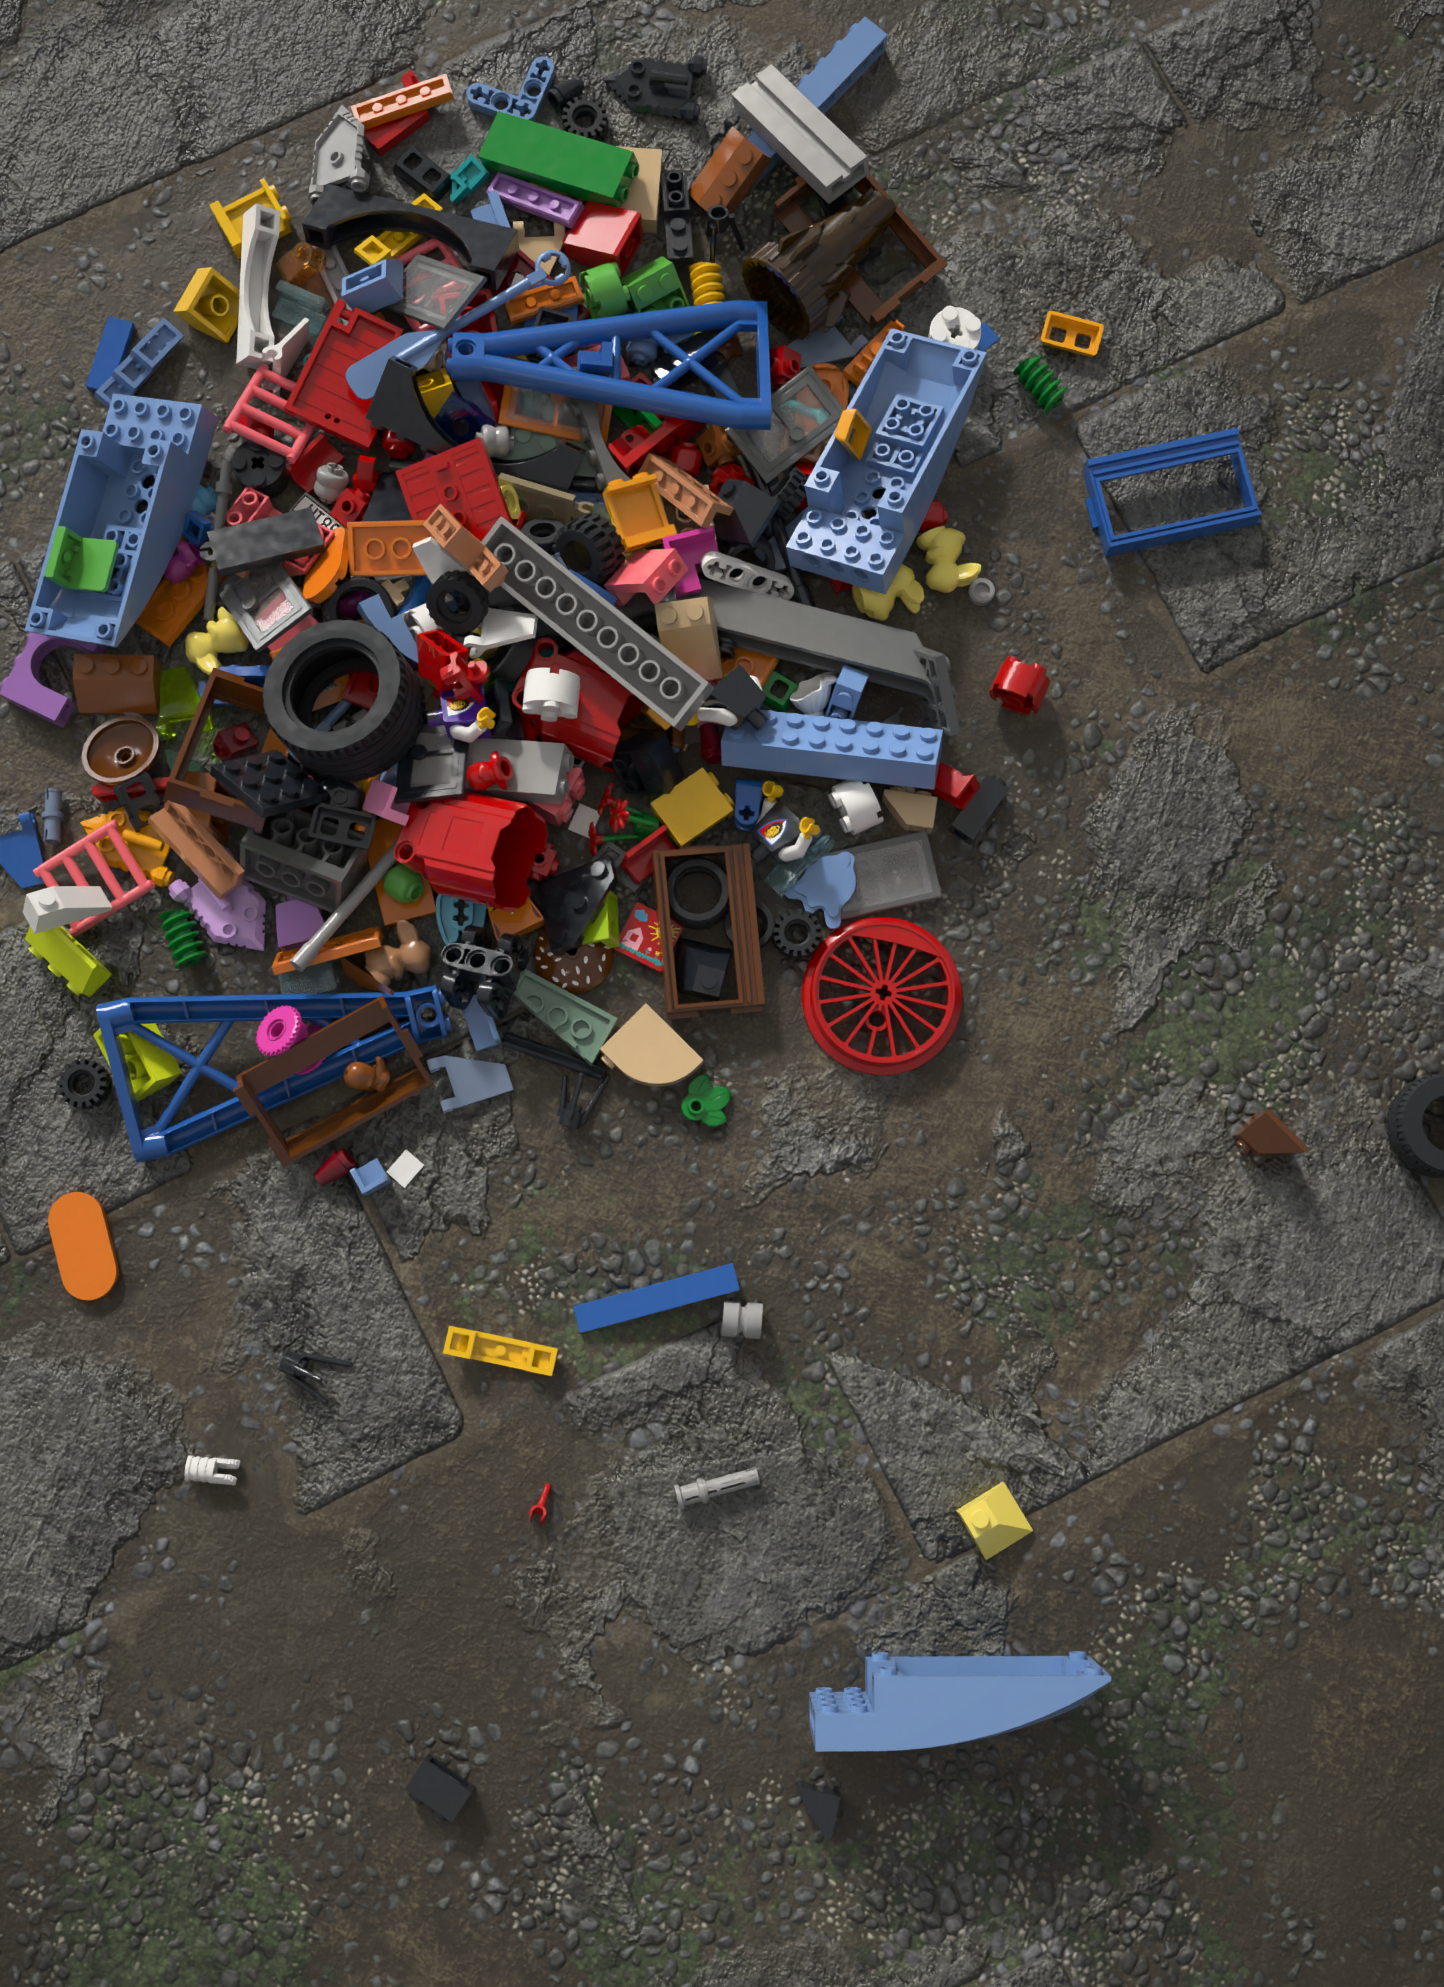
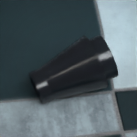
M575 76L567 81L552 85L547 92V99L550 105L557 111L563 110L564 107L567 108V103L569 101L572 102L573 98L577 97L585 89L584 83L579 76Z

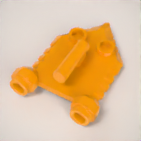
M124 807L118 808L116 811H110L108 814H102L101 817L97 816L80 822L89 835L115 819L120 826L117 830L144 875L149 877L156 886L162 888L165 886L169 887L173 883L175 872L164 866L171 847L151 825L141 828V831L136 833ZM139 809L137 811L141 821H147L153 815L146 810L141 811ZM109 836L95 843L108 866L119 867L126 872L129 871Z

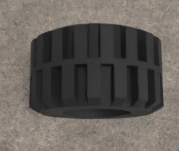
M587 513L561 527L553 539L555 542L552 545L553 551L560 553L568 570H573L597 585L612 577L625 560V556L622 554L625 551V547L621 544V535L617 534L616 527L614 525L611 526L608 519L605 517L601 519L598 514L591 515V513Z

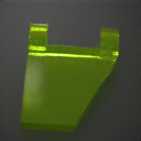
M185 666L161 670L160 717L155 729L159 735L164 734V740L175 738L174 722L193 719L201 699V695ZM210 714L202 734L212 732L213 730Z

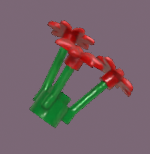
M610 783L604 791V796L601 798V803L597 809L598 815L601 816L605 806L611 808L610 813L613 815L609 819L608 825L612 826L613 833H616L619 827L624 829V823L630 821L633 822V831L637 832V834L603 836V834H596L594 822H591L588 830V835L591 838L588 842L591 855H597L596 845L603 844V842L643 841L658 830L659 818L650 816L648 812L639 811L627 806V800L622 802L621 799H617L615 801L616 798L610 796L613 783Z

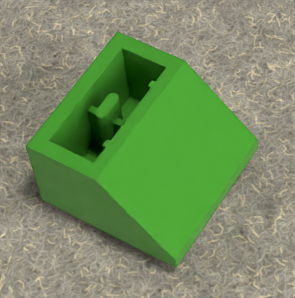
M663 256L620 279L622 286L626 285L629 290L631 300L627 301L633 313L690 306L673 263Z

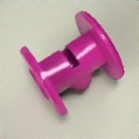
M287 1005L273 1009L261 1021V1025L256 1032V1044L264 1055L270 1057L278 1056L286 1052L293 1044L322 1028L315 1024L307 1026L302 1022L298 1010ZM326 1057L295 1074L305 1075L311 1071L313 1072L315 1068H318L323 1063L322 1061Z

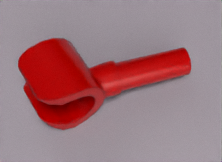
M545 1484L538 1504L530 1509V1522H532L535 1514L542 1515L540 1526L546 1522L545 1506L552 1485Z

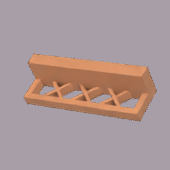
M649 452L638 474L648 472V475L656 473L658 477L656 481L658 493L701 527L708 528L716 512L730 516L734 510L668 458Z
M168 800L165 802L163 809L149 817L148 823L219 900L241 885L245 870L185 806Z

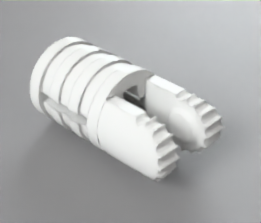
M189 1455L185 1466V1481L192 1480L195 1482L236 1485V1477L217 1473L218 1468L238 1469L240 1460L202 1458Z

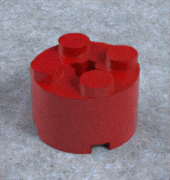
M1008 656L999 668L989 695L994 701H996L997 697L1003 701L1002 706L1013 712L1029 715L1034 710V714H1037L1051 682L1045 675L1047 670L1043 666L1038 664L1030 666L1022 663L1016 657Z

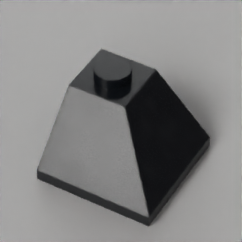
M727 479L717 496L734 510L730 516L716 512V539L718 541L754 547L778 509L779 501L746 481Z
M679 937L674 957L677 992L719 1001L731 949Z

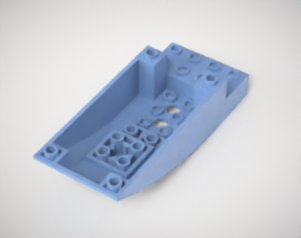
M890 329L847 409H858L872 427L862 459L859 461L852 457L835 438L834 431L804 485L808 507L786 546L790 566L879 593H887L924 521L944 476L973 400L987 352ZM852 429V432H851L850 437H849V440H848L849 443H850V441H851V438H852V435H853V432H854L853 429ZM884 489L886 491L881 499H876L872 496L875 490ZM866 509H873L877 512L876 516L870 519L863 518L862 513Z
M113 393L103 432L81 429L24 631L117 648L150 600L183 533L187 512H191L192 504L201 482L218 417L202 404ZM154 476V485L145 489L143 482L146 477ZM146 500L148 502L147 510L141 514L137 513L138 503ZM57 526L67 527L82 538L114 540L119 544L112 577L106 592L63 589L44 577Z
M1070 1651L1069 1656L889 1657L887 1652H872V1657H865V1692H861V1688L846 1687L844 1692H832V1688L818 1687L815 1688V1692H809V1727L816 1752L899 1751L959 1744L1018 1730L1077 1708L1111 1682V1675L1090 1656H1086V1652Z

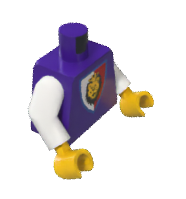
M476 658L473 661L477 662L484 660H482L481 658ZM481 683L479 691L484 696V700L479 703L472 697L460 702L453 690L442 693L440 696L442 709L427 712L429 727L445 726L449 739L468 743L473 742L475 739L492 738L491 729L495 725L493 718L496 714L487 707L483 683Z

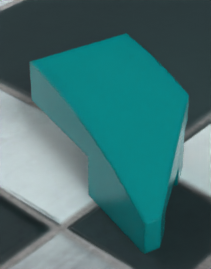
M472 154L455 172H451L452 194H450V200L454 204L465 199L491 176L489 171Z

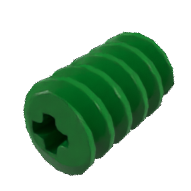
M1038 355L1034 358L1029 357L1021 362L1014 369L1013 375H1019L1018 381L1022 384L1026 383L1024 386L1025 390L1028 392L1032 391V399H1038L1037 405L1039 407L1045 406L1043 411L1046 414L1062 402L1068 388L1065 386L1058 389L1062 380L1060 378L1054 381L1051 380L1055 371L1045 373L1049 364L1039 365L1038 363L1042 359V355Z
M174 909L162 913L158 917L163 922L161 925L162 930L167 932L165 939L170 941L168 948L170 951H174L171 957L174 961H178L175 964L176 969L193 966L200 962L202 957L207 955V951H198L197 949L204 942L194 940V938L201 934L200 931H191V928L196 926L197 922L187 920L193 916V911Z

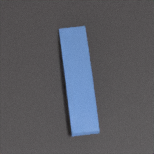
M163 317L131 350L130 355L113 371L112 376L95 392L94 397L109 409L113 393L133 396L183 339L184 335Z

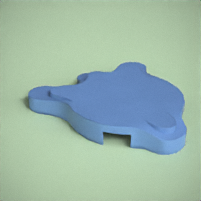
M841 852L838 855L824 856L816 859L809 865L799 881L785 887L784 894L788 899L802 901L806 912L809 911L811 914H814L818 909H822L827 927L834 930L838 929L841 925V911L851 900L856 889L854 856L849 852Z

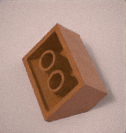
M733 126L688 189V193L707 212L709 208L715 205H723L728 209L729 214H733L772 159Z
M74 654L73 684L80 714L159 716L162 664L154 655Z
M187 771L183 780L185 783L231 798L235 797L233 793L212 777L210 773ZM189 808L209 833L222 845H228L231 821Z

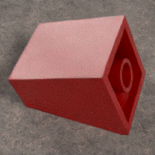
M588 201L571 230L568 229L564 235L565 255L591 269L608 262H616L621 274L619 279H621L643 241L641 213Z

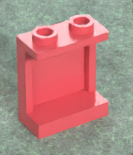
M675 548L634 551L604 584V587L609 593L618 598L617 606H624L637 592H645L653 604H658L688 571V567Z

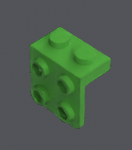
M57 526L44 577L63 589L104 593L109 588L119 544L114 540L82 538L67 527Z

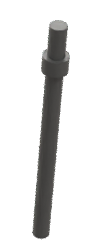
M222 460L220 480L216 482L215 492L218 493L214 530L225 528L228 497L232 494L233 486L230 483L233 463L231 461ZM209 567L203 620L214 621L219 581L218 567Z

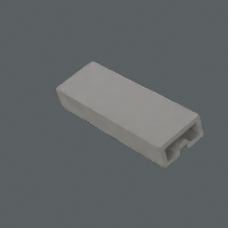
M772 64L755 76L754 83L750 85L747 82L732 93L735 112L828 204L869 174L867 155Z
M419 733L415 745H425L427 751L453 749L454 740L449 739L447 735ZM493 738L475 739L469 743L467 769L473 763L490 761L491 753L497 751L499 756H504L510 761L513 768V777L507 781V790L501 789L495 783L482 791L471 788L466 778L465 791L511 801L563 804L564 797L569 792V780L565 779L566 774H569V770H572L574 766V755L565 743ZM453 754L426 757L422 760L414 759L411 787L450 783Z

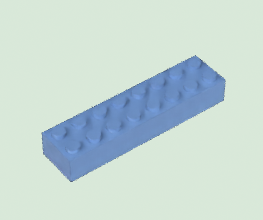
M759 710L769 719L759 731L746 721L738 730L725 726L721 739L723 766L934 790L941 758L943 730Z

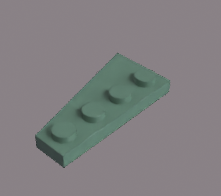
M512 427L510 435L513 434L514 440H512L514 441V448L502 460L524 459L542 454L558 446L563 438ZM567 440L586 450L576 475L595 477V468L590 466L588 461L587 445Z
M526 969L520 972L517 989L512 996L592 1067L600 1053V1048L605 1044L618 1018Z

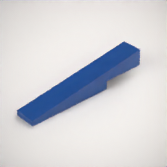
M733 1263L583 1303L573 1306L579 1332L583 1333L740 1290Z

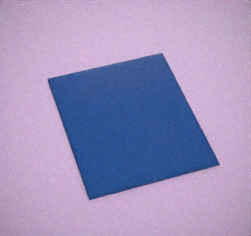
M986 322L981 324V338L977 349L979 351L986 350L1000 339Z

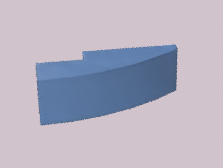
M379 594L359 602L357 610L364 622L374 626L378 631H382L388 636L409 665L419 670L417 645L402 615L399 614L391 618Z

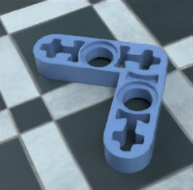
M542 56L533 61L518 96L481 83L470 85L466 92L468 105L473 110L492 117H496L497 112L500 111L535 122L554 80L555 70L552 60ZM544 68H547L548 71H544L541 76L542 81L539 80V70L542 71ZM533 87L541 90V93L535 97L528 95L527 92ZM482 94L483 98L479 97L478 100H474V97ZM498 101H506L508 107L504 110H498L495 108V104ZM526 110L529 111V114H525L524 117L521 116V113H525Z

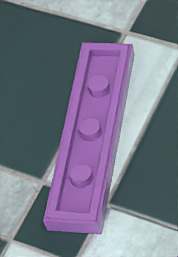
M501 172L497 173L486 193L497 190L502 203L571 229L584 209L580 201Z

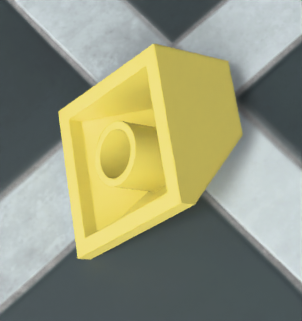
M1001 1482L956 1510L985 1560L1033 1531L1004 1482Z

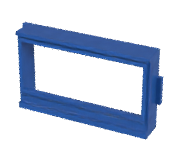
M1238 428L1087 459L1082 470L1089 498L1085 499L1092 529H1098L1105 557L1253 526L1261 522L1260 516L1262 512L1259 511L1239 439ZM1230 455L1244 508L1114 536L1100 483Z

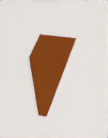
M341 957L343 972L346 977L363 988L394 995V991Z

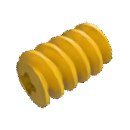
M698 262L689 267L693 300L695 301L694 306L718 303L725 300V295L722 293L724 285L721 284L723 277L719 274L721 272L719 264Z

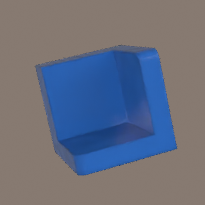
M602 341L599 352L578 351L577 371L605 377L610 376L613 367V342Z

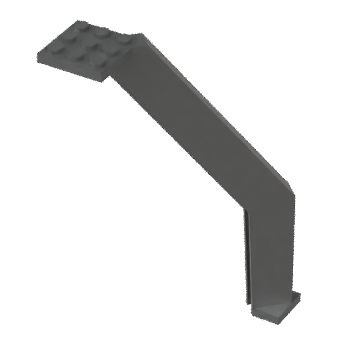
M608 578V579L605 580L604 582L600 583L598 586H600L601 588H603L604 590H606V588L604 587V584H605L610 578ZM699 578L702 588L701 593L676 599L672 588L659 602L666 603L700 597H712L718 638H728L738 644L737 648L838 674L841 673L844 665L869 674L867 679L869 682L916 693L923 724L934 729L943 730V733L950 736L961 733L959 725L962 723L960 712L955 707L956 690L950 682L949 672H951V665L949 659L943 653L923 647L917 634L914 632ZM645 592L635 593L624 606L615 605L616 609L640 628L648 626L657 627L655 604L652 603ZM522 603L499 609L534 614ZM537 616L535 643L539 639L547 637L557 643L558 649L572 646L569 641Z

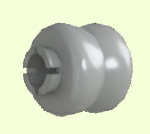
M485 424L481 427L480 433L476 432L475 439L479 437L484 439L490 458L505 459L508 456V452L513 451L514 441L512 440H514L513 434L509 435V430L504 425L494 427Z
M327 463V465L319 467L317 470V480L314 484L316 495L323 502L327 500L328 504L336 503L337 496L346 489L349 482L348 473L343 470L341 465L338 464L336 467V463Z

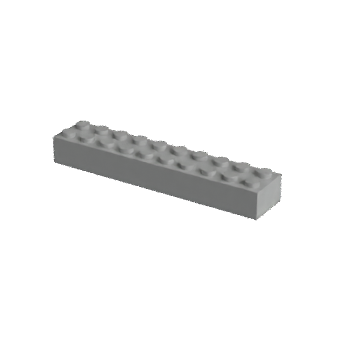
M502 516L482 540V543L509 570L504 582L500 585L503 589L672 726L680 731L683 730L715 689L714 686Z

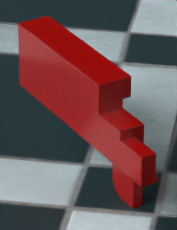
M411 70L402 76L404 88L420 83L415 73ZM425 109L364 131V139L382 157L430 120L429 111Z

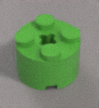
M608 262L579 273L580 286L585 285L584 302L587 309L591 312L590 316L592 319L624 315L629 311L627 301L631 300L627 286H622L619 277H621L616 262Z

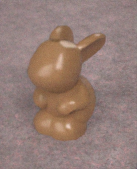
M399 920L397 922V936L401 943L399 948L381 945V947L365 951L364 954L366 957L365 969L367 973L388 988L391 986L392 979L399 981L403 978L405 970L420 975L427 973L431 967L432 950L430 946L419 939L417 930L407 920Z

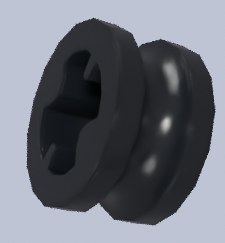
M718 638L720 657L722 659H734L736 655L734 650L737 649L738 644L728 638Z

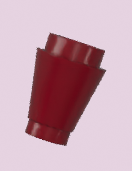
M713 723L701 725L699 727L701 758L705 759L706 764L722 762L721 738Z
M346 1149L335 1150L318 1171L314 1173V1177L320 1185L325 1186L349 1174L350 1170L356 1166V1162Z

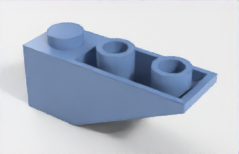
M844 665L836 682L825 717L853 720L869 674Z

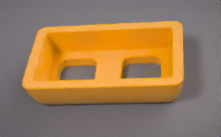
M1049 311L1041 335V343L1045 346L1075 354L1094 357L1098 352L1104 326L1093 321ZM1056 327L1066 331L1063 343L1050 340L1052 328ZM1082 334L1091 338L1088 349L1075 347L1076 335Z
M846 409L841 414L834 436L852 457L860 461L868 443L872 427L858 409ZM852 429H853L854 432H853L851 441H850V443H849L848 440H849L850 434H851Z

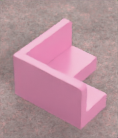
M373 779L362 809L406 826L409 819L407 812L410 803L395 804L394 797L397 787Z

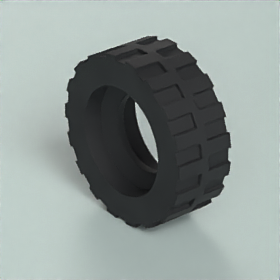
M454 570L453 572H445L443 576L441 575L433 583L426 595V608L429 610L430 618H433L434 623L442 627V630L452 632V634L457 635V633H461L462 635L469 631L472 632L483 621L489 611L488 591L485 590L484 586L474 575L472 576L466 571ZM458 590L465 594L470 601L469 611L465 614L454 613L445 601L448 592Z

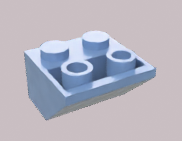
M385 259L342 278L341 297L353 311L357 307L370 314L390 304L397 303L403 299V262L398 259Z

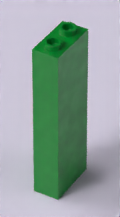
M500 111L497 112L478 155L481 163L488 171L494 173L501 172L525 182L533 183L584 201H592L621 208L623 202L627 201L629 188L633 179H636L639 173V163L633 151Z

